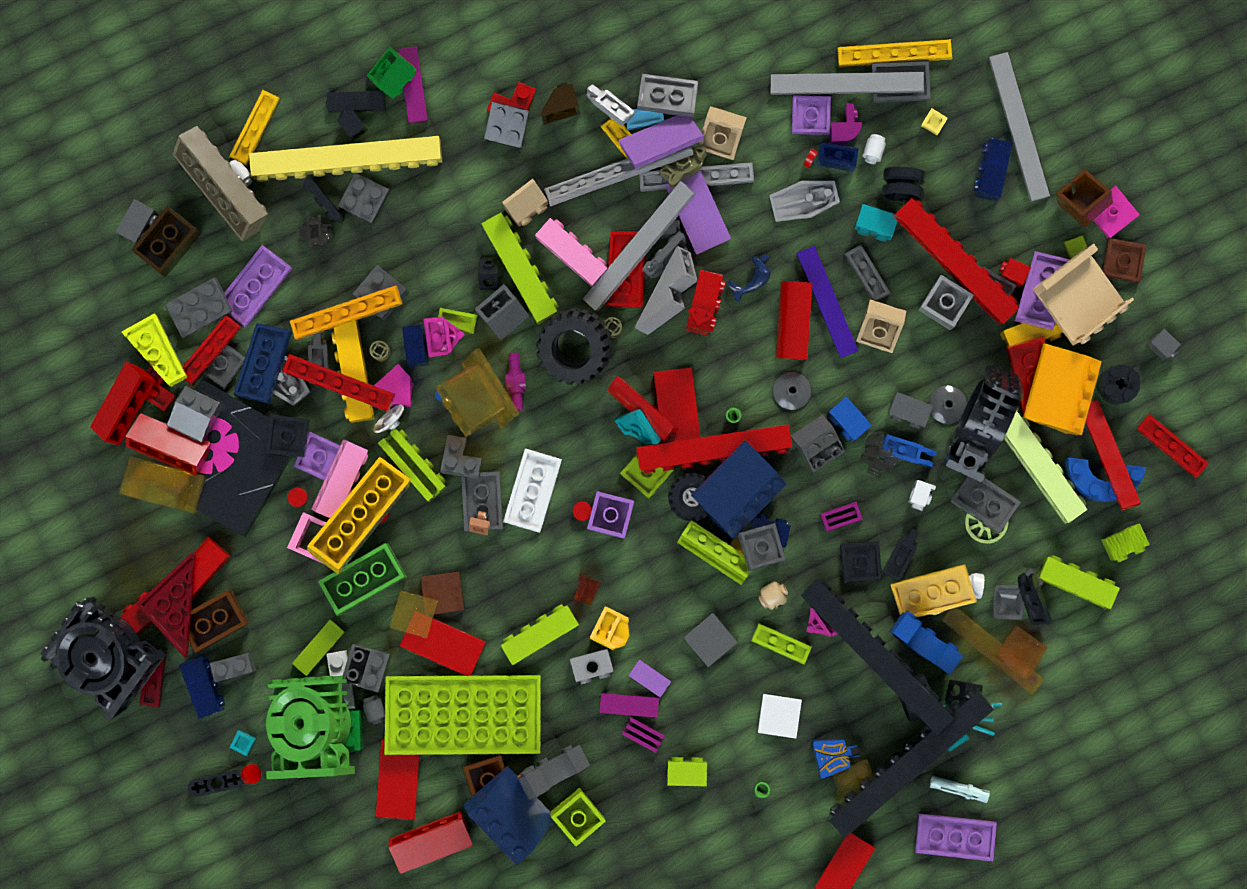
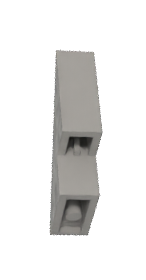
M679 246L675 248L635 329L645 334H650L685 309L681 293L698 281L690 252Z

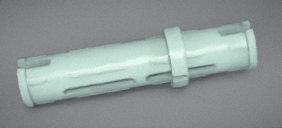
M934 775L931 777L929 786L930 788L961 795L968 800L975 799L984 803L988 802L990 791L973 787L971 784L965 785Z

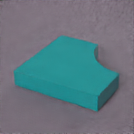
M640 409L618 415L614 419L624 435L636 437L645 446L655 445L661 441Z

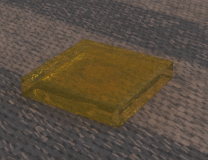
M400 590L390 628L428 638L438 601Z

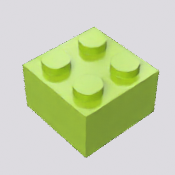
M580 788L550 812L551 818L575 846H578L606 822L604 816Z

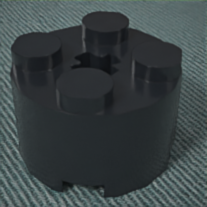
M1116 365L1100 375L1097 382V390L1105 402L1112 405H1120L1131 401L1137 396L1140 390V376L1138 372L1127 365ZM1118 381H1119L1120 384L1122 385V387L1119 388V389H1118L1119 386L1116 384V382H1118Z

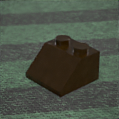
M562 83L552 91L541 112L544 125L580 114L573 84Z

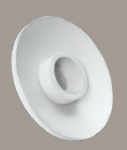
M398 405L390 409L389 412L378 420L373 431L380 433L389 428L394 430L400 424L398 420L403 413L404 407Z

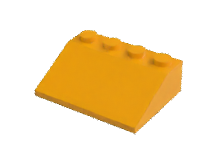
M1043 344L1023 418L1066 434L1082 435L1102 361L1052 345Z

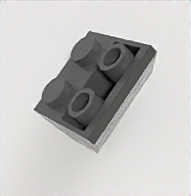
M502 285L475 308L478 315L500 341L530 317L505 285Z
M823 415L791 435L797 449L813 472H816L845 452L833 426Z
M352 644L344 669L343 679H347L348 684L381 692L392 654Z

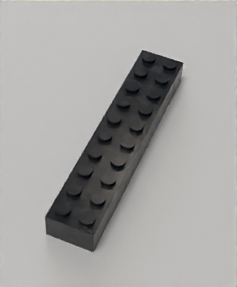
M977 687L974 689L969 688L963 693L962 700L959 702L954 701L949 705L955 712L953 717L957 721L939 737L930 728L925 726L918 732L919 736L914 741L910 739L903 745L904 750L900 753L896 751L892 754L885 766L883 764L878 766L870 779L868 777L863 779L856 791L852 789L844 796L845 799L841 804L837 802L829 809V821L844 838L994 710L992 704Z

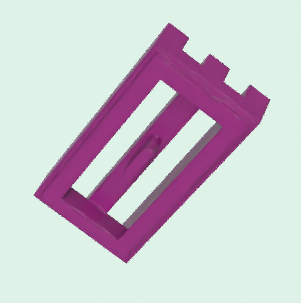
M857 502L820 514L826 532L863 520ZM851 507L855 508L854 511L826 520L825 516ZM857 514V518L831 527L828 525V523Z
M632 717L622 733L625 737L655 753L665 735ZM634 723L658 736L659 739L656 740L632 727L631 724ZM628 730L655 743V747L627 733Z

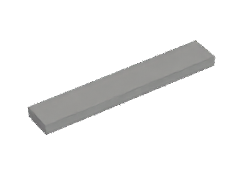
M752 162L703 166L700 169L707 186L754 182ZM660 170L639 174L641 192L667 190L665 185L669 183V179L661 177Z

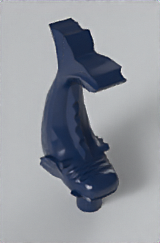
M765 253L760 258L757 256L752 258V262L756 266L755 276L746 287L741 288L734 282L728 281L729 287L734 291L733 297L738 303H740L741 296L744 293L759 289L770 279V269L765 265L770 258Z

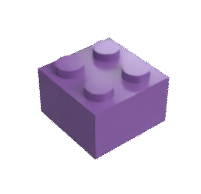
M597 491L587 529L625 539L634 501Z

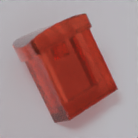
M579 573L578 580H580V584L574 599L591 605L600 582Z

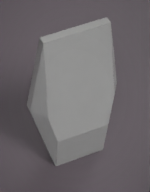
M800 181L769 195L776 222L812 218L840 203L835 181Z
M284 356L273 394L295 407L310 393V390L304 380L283 372L288 358Z

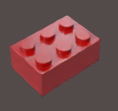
M700 270L691 308H703L712 315L718 313L721 300L717 298L718 295H722L726 282L722 281L723 275ZM689 314L686 331L708 336L709 331L713 332L716 318L696 327Z

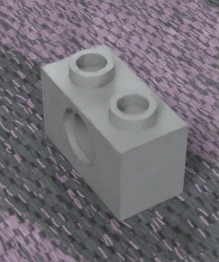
M608 649L570 659L576 682L580 681L581 684L591 682V678L599 676V679L610 677V672H614ZM591 661L596 662L598 665V670L594 673L587 670V664Z

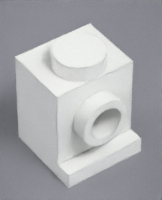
M916 480L908 503L912 504V508L923 511L925 505H929L932 494L930 491L935 490L936 486Z

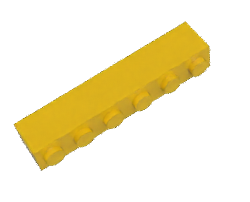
M358 320L334 327L332 341L333 344L337 345L335 359L337 363H340L341 369L338 370V373L368 383ZM342 395V399L346 400L347 407L344 408L345 417L351 423L374 419L373 407L371 405Z

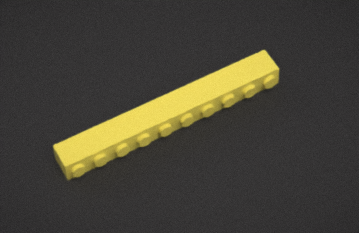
M439 136L249 153L251 176L254 180L257 179L258 182L268 181V178L285 180L289 176L305 178L306 175L313 174L315 177L325 176V173L341 175L344 174V171L361 173L366 169L381 171V168L387 167L390 170L400 169V166H408V168H417L420 164L437 166L438 163H442V150Z

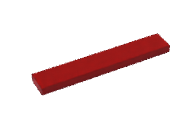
M289 354L283 372L387 412H389L395 394L291 354Z
M1098 400L1090 403L1085 424L1122 511L1141 504L1104 413Z

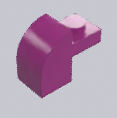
M846 104L844 108L845 122L831 123L830 146L847 145L857 138L862 122H854L858 118L857 109H854V104Z

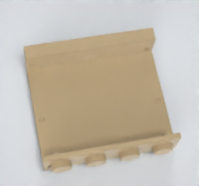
M1095 244L1082 250L1033 288V291L1072 345L1079 342L1084 344L1089 341L1092 333L1100 332L1104 328V323L1109 324L1117 318L1116 314L1118 312L1121 314L1130 308L1128 304L1134 300L1130 298L1123 301L1091 255L1098 251Z

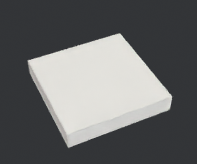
M763 694L758 733L796 738L802 700Z

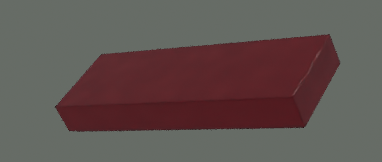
M166 656L142 688L139 705L160 707Z

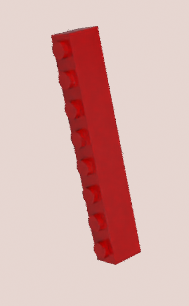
M909 199L893 217L962 288L974 295L972 298L998 325L1004 324L1019 309L1016 305L1018 303L1016 299L1011 295L1008 296L1003 291L1004 287L999 282H994L990 278L991 274L985 268L981 269L976 264V258L971 254H967L963 250V245L957 240L954 241L950 237V232L945 227H940L936 223L937 219L935 216L927 213L919 200Z
M789 424L637 447L636 455L639 472L644 471V474L656 473L655 469L663 468V471L675 470L674 466L680 465L684 469L693 467V463L700 462L701 466L712 464L713 460H720V463H723L744 440L761 457L768 456L769 452L776 451V454L788 453V449L792 448Z

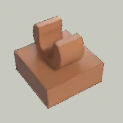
M479 511L477 518L471 517L469 531L488 535L490 521H486V512Z

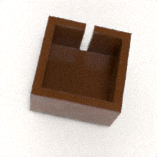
M1086 169L1072 179V184L1067 183L1056 193L1058 205L1083 227H1086L1113 203L1112 191Z

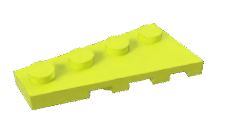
M155 313L122 331L123 335L170 387L188 378Z

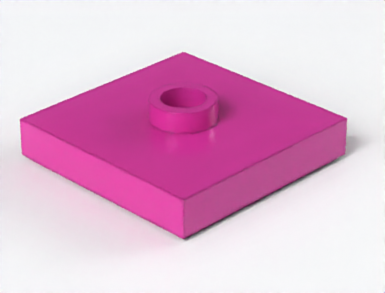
M1117 186L1110 189L1112 191L1113 203L1094 219V222L1108 239L1139 216V213Z

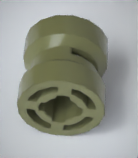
M615 317L607 318L604 322L606 324L604 328L606 331H610L611 336L609 338H617L622 332L621 321Z
M375 341L370 346L371 356L379 362L388 360L391 355L390 347L383 341Z

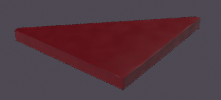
M192 552L136 604L185 658L188 656L195 569V555Z

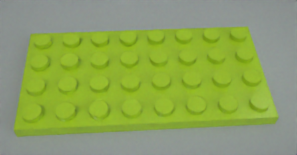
M541 675L386 676L385 755L541 754Z

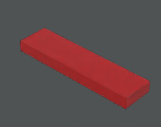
M225 315L182 366L188 377L184 380L193 386L242 327L228 315Z
M1150 414L1136 428L1137 431L1194 478H1197L1209 464Z

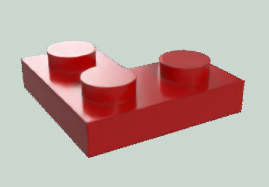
M518 82L512 99L493 93L487 112H490L492 101L529 110L536 89Z
M150 365L146 372L156 381L146 399L166 412L177 396L162 387L164 379Z

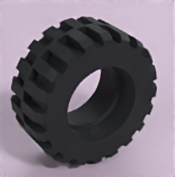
M572 308L570 311H561L553 316L539 332V340L536 342V347L539 348L537 358L542 359L541 367H546L549 370L547 374L550 377L552 375L556 376L555 380L558 382L564 380L567 385H572L573 383L580 385L585 381L589 382L601 373L611 358L612 351L610 350L613 347V341L609 339L611 333L604 328L606 326L604 321L599 322L597 320L599 316L588 314V310L578 311V308ZM575 330L582 333L588 339L591 345V355L588 360L583 363H574L567 360L561 354L558 339L563 332Z

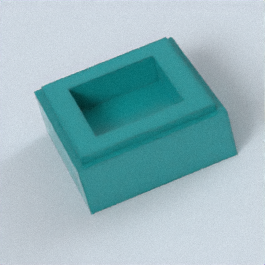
M238 730L229 748L248 756L256 738Z

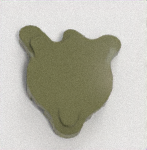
M703 146L692 147L694 155L661 166L663 168L660 170V175L663 178L669 179V186L674 189L680 181L682 182L700 171L703 160L707 155L706 149Z

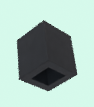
M353 109L343 111L337 119L352 142L368 131Z

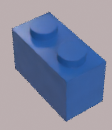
M847 397L827 413L829 421L834 426L838 425L842 429L841 434L847 441H855L872 426Z

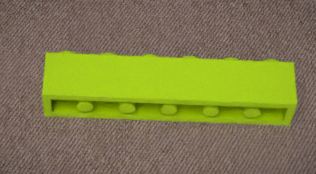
M499 213L481 223L536 323L539 325L558 314L556 309L559 306L554 298H549L547 294L549 289L544 281L541 283L537 277L540 273L535 265L531 266L528 261L531 257L526 248L522 250L519 245L522 241L517 232L513 233L510 229L513 225L508 216L504 217L502 213Z

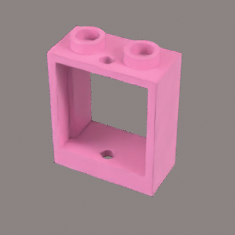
M303 513L287 548L322 563L307 550L300 548V545L311 521L321 526H324L326 522Z

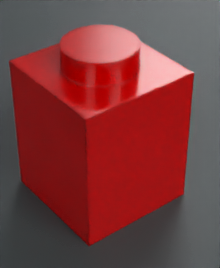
M1009 258L1007 262L1003 261L999 272H1001V277L1017 285V287H1021L1031 267Z

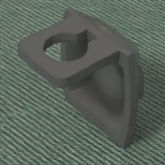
M996 585L993 598L994 618L1022 620L1024 602L1020 594L1019 585Z

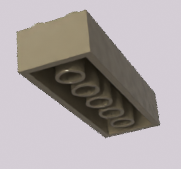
M195 126L179 135L172 155L243 242L260 232L268 215L266 208L256 200L254 193L244 185L242 178L236 175L230 163L223 159L218 148L208 140L206 133L201 131L198 126Z

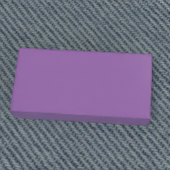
M640 659L628 675L659 697L662 696L671 683L669 679Z

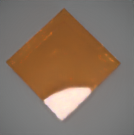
M1015 625L995 657L1027 680L1044 655L1047 647Z

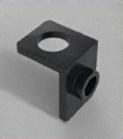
M480 257L478 270L480 290H498L499 257ZM492 279L494 283L486 285L483 283V280Z
M950 679L946 697L947 699L960 701L963 699V693L969 688L974 689L977 687L982 693L983 686ZM958 685L960 688L959 694L954 696L953 687Z

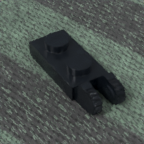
M310 178L305 179L303 183L304 188L307 192L316 196L314 200L320 207L324 206L327 210L326 216L332 222L342 223L345 220L344 216L317 182Z
M1029 574L1031 588H1028V581L1025 575H1019L1020 594L1031 625L1050 624L1052 619L1039 587V580L1036 574Z

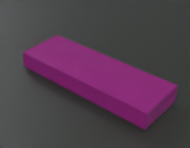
M601 693L600 713L657 718L659 698Z

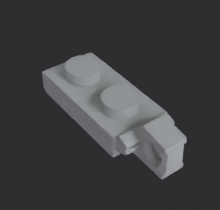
M593 84L587 88L586 96L591 102L619 125L623 126L634 117V110L608 90H599Z

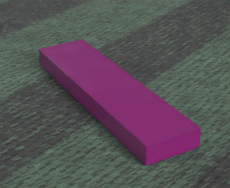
M415 46L398 49L399 54L417 69L414 78L404 86L409 124L427 122L418 48Z

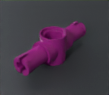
M509 353V371L505 375L506 390L511 395L512 411H523L522 394L526 390L525 373L521 370L520 354Z

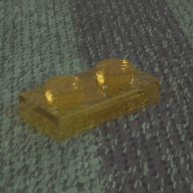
M867 759L851 764L850 768L831 775L838 792L859 784L866 777L870 779L873 776Z

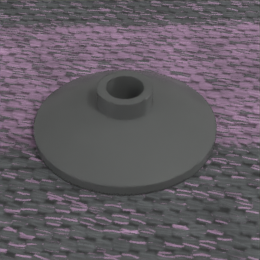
M787 372L779 376L775 381L773 396L781 407L788 410H796L803 407L809 401L811 386L807 378L802 374ZM795 387L796 393H790L789 388Z
M942 386L936 389L931 394L928 402L933 405L930 413L932 417L944 424H952L959 421L967 405L964 394L953 386ZM946 401H951L952 406L950 408L946 407Z

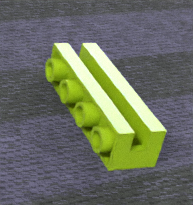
M395 428L388 437L383 438L378 444L405 476L411 479V483L423 497L430 502L447 488L444 485L446 480L440 473L436 475L432 471L434 466L427 458L425 460L421 458L419 454L422 452L415 444L412 446L409 444L407 434L403 430L398 431Z
M692 520L677 542L740 585L743 584L751 572L748 571L742 553Z
M1057 556L1044 557L1041 571L1037 573L1041 581L1105 609L1112 608L1120 589L1115 586L1114 581L1106 578L1104 581L1098 579L1096 573L1088 570L1086 573L1079 570L1080 567L1075 564L1069 563L1066 565Z
M562 604L552 610L554 612L552 615L547 617L544 614L536 619L537 624L532 627L528 624L519 629L521 633L514 637L511 634L503 639L504 644L500 646L512 665L579 626L568 605L565 607Z

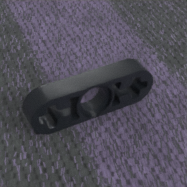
M233 770L194 779L189 783L188 791L192 796L198 797L241 787L244 782L241 778L238 784L233 781L227 783L229 787H226V779L233 778L234 774L241 778V771ZM214 778H219L222 781V786L219 789H215L212 786ZM205 780H208L207 786L210 791H207V787L200 789V793L193 789L196 782L199 785L206 784Z

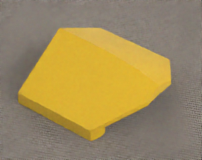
M605 606L590 639L611 650L625 646L629 638L628 617Z

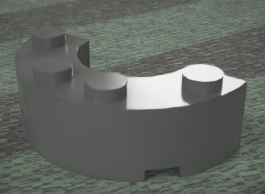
M569 745L561 749V754L550 760L546 757L536 762L537 767L529 766L520 773L521 776L518 777V780L528 800L538 797L550 790V787L590 766L580 745L574 748Z

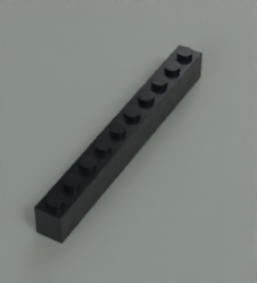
M816 579L801 594L802 598L937 736L940 737L957 721L953 717L955 712L948 705L943 707L939 703L941 698L934 691L930 693L925 688L927 684L920 677L916 679L911 674L913 670L906 663L902 665L898 661L900 657L892 649L888 651L884 647L886 642L879 635L875 637L871 633L873 629L865 621L861 623L857 619L859 615L852 608L848 610L843 605L845 601L838 594L834 596L830 592L832 588L827 582L823 581L821 583Z

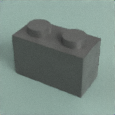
M134 199L115 232L136 244L157 219L158 212Z
M896 391L888 413L891 414V419L902 422V419L907 420L910 426L919 429L920 426H926L933 405Z
M252 653L210 663L214 682L256 672Z

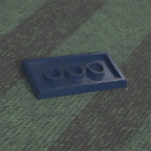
M256 323L235 388L234 395L236 397L270 404L292 331Z

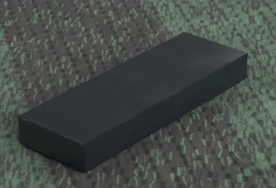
M383 91L328 92L327 111L328 113L349 111L350 109H353L354 112L385 111V95Z

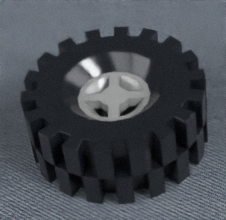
M687 473L678 477L672 483L668 493V502L672 512L678 518L695 522L708 516L691 496L707 479L705 476L697 473Z

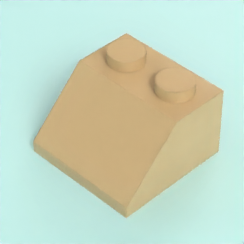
M710 106L702 130L704 140L700 141L698 146H703L706 152L734 160L747 117Z
M532 179L502 203L505 211L519 227L531 222V217L536 213L538 215L543 213L547 209L548 200Z
M870 300L856 342L893 353L904 325L906 311Z

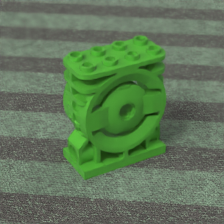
M321 676L271 680V684H267V688H273V696H267V700L273 701L268 708L266 729L269 741L275 749L271 755L272 771H266L267 779L355 774V766H349V750L344 746L351 728L349 708L342 695H348L347 691H342V684L347 683V679H343V676ZM300 698H305V699H307V700H309V701H311V702H308V701H299V702H298V700H299ZM319 709H324L325 714H321ZM313 744L312 746H310V747H308V748H306V749H302V748L300 747V746H307V745Z

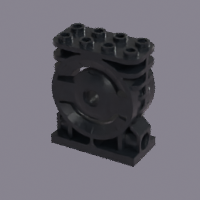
M995 364L986 366L985 375L981 376L962 413L953 440L949 438L946 444L947 467L980 482L983 481L986 462L998 450L1011 425L1019 402L1024 397L1023 385L1019 375L1013 372H1009V374L1003 372L1002 368Z
M93 596L85 598L81 603L78 601L72 607L70 617L68 616L63 620L60 631H57L51 637V644L47 645L40 654L42 655L41 660L43 662L51 661L50 668H58L59 674L70 687L84 694L95 695L96 704L106 711L104 717L110 721L129 708L168 653L163 648L160 650L155 649L147 641H140L134 628L126 620L114 615L111 611L106 613L104 611L106 606L103 604L97 606L95 604L97 599ZM97 628L100 629L97 635H86L78 640L79 635L84 633H95ZM114 667V669H113L112 673L109 675V677H107V678L104 679V680H103V679H100L101 677H103V676H105L106 674H108V673L112 670V668Z

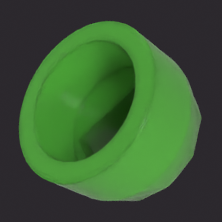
M730 408L726 413V418L731 423H737L741 420L742 413L738 408ZM732 411L736 412L737 420H735Z
M760 782L754 787V794L758 798H765L770 793V787L765 782ZM757 788H759V789L765 791L766 793L763 794V793L757 791Z

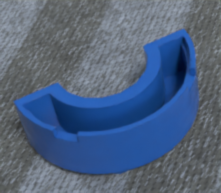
M1077 458L1064 459L1065 475L1067 480L1069 479L1073 483L1078 494L1096 502L1117 500L1110 482L1099 480L1091 473L1088 460ZM1125 465L1136 489L1144 477L1146 467Z
M906 611V613L902 612L889 633H893L892 635L908 648L950 675L963 657V655L957 652L959 648L950 642L947 645L936 638L937 634L928 627L925 630L921 627L923 623L916 619L917 617L909 611Z

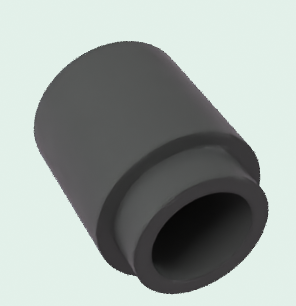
M375 695L364 699V705L362 706L368 723L373 722V725L383 722L385 709L381 698L378 699V696Z

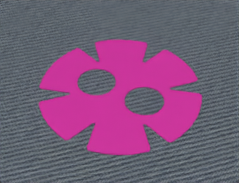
M217 418L209 432L212 430L219 431L221 439L218 443L210 444L213 458L204 462L199 471L201 473L212 474L213 463L218 472H222L234 462V458L226 452L238 453L239 440L236 433L225 436L232 428L225 420ZM207 434L204 440L209 442Z

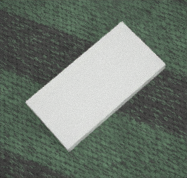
M525 449L504 517V523L538 533L541 532L562 459Z

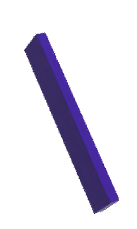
M815 246L798 252L797 257L808 283H812L813 295L840 359L858 352V348Z

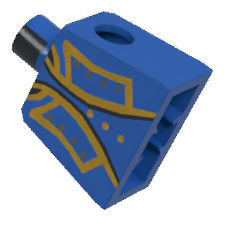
M844 739L812 741L821 779L850 768L849 758L860 756L858 746L846 747Z

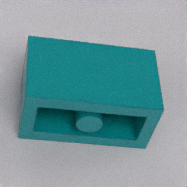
M862 204L854 229L858 230V233L868 236L871 234L876 236V239L886 242L893 237L897 220L893 217V213Z

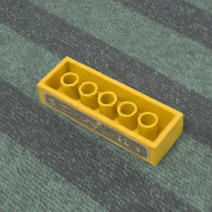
M379 457L307 546L308 552L339 575L408 489L411 479Z

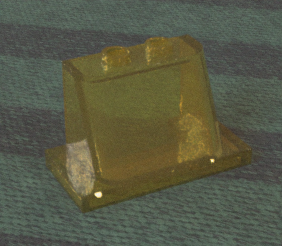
M479 348L474 350L462 363L464 370L441 383L436 388L442 398L443 405L449 409L454 423L460 427L465 437L495 421L498 422L502 429L520 414Z
M130 456L119 494L195 513L206 476L199 474L195 476L177 468Z

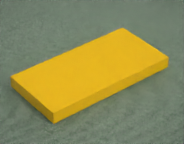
M965 564L891 584L900 615L902 612L906 613V611H909L916 617H921L977 602Z

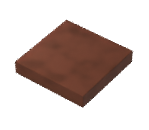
M1109 238L1102 268L1103 273L1108 278L1140 283L1147 245Z
M460 572L421 577L425 615L464 610Z

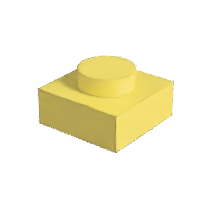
M931 108L921 126L938 135L948 118Z

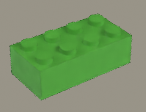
M385 543L346 565L339 575L333 572L319 580L318 583L336 615H341L405 579L407 576L390 545Z

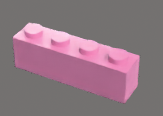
M550 218L535 234L536 239L587 284L593 287L607 270V263L600 257L595 258L592 255L593 251L584 244L582 246L577 242L579 239L572 232L568 234L563 230L564 225L557 219L553 221Z
M346 440L342 441L311 510L329 518L335 513L352 492L353 482H356L360 476L359 469L367 461L368 450Z

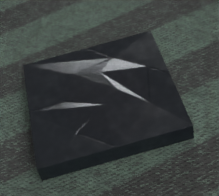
M201 380L195 391L220 402L221 412L217 418L225 420L232 426L225 436L236 433L238 436V453L226 452L234 458V462L222 472H218L213 463L212 474L199 472L195 476L155 459L144 480L246 537L292 456L266 453L269 417L206 381ZM217 430L210 431L207 436L209 442L218 443L221 439L220 432ZM209 449V453L205 461H209L213 458V451L211 449Z

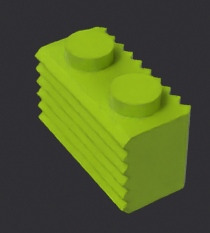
M1140 523L1101 539L1110 560H1117V562L1128 559V554L1132 552L1135 555L1146 550L1145 547L1150 545Z

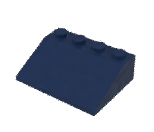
M744 440L691 496L725 534L734 539L787 484L759 453Z
M508 766L463 804L468 816L516 865L532 853L554 823L550 816L551 811L537 797L528 800L518 780V776Z

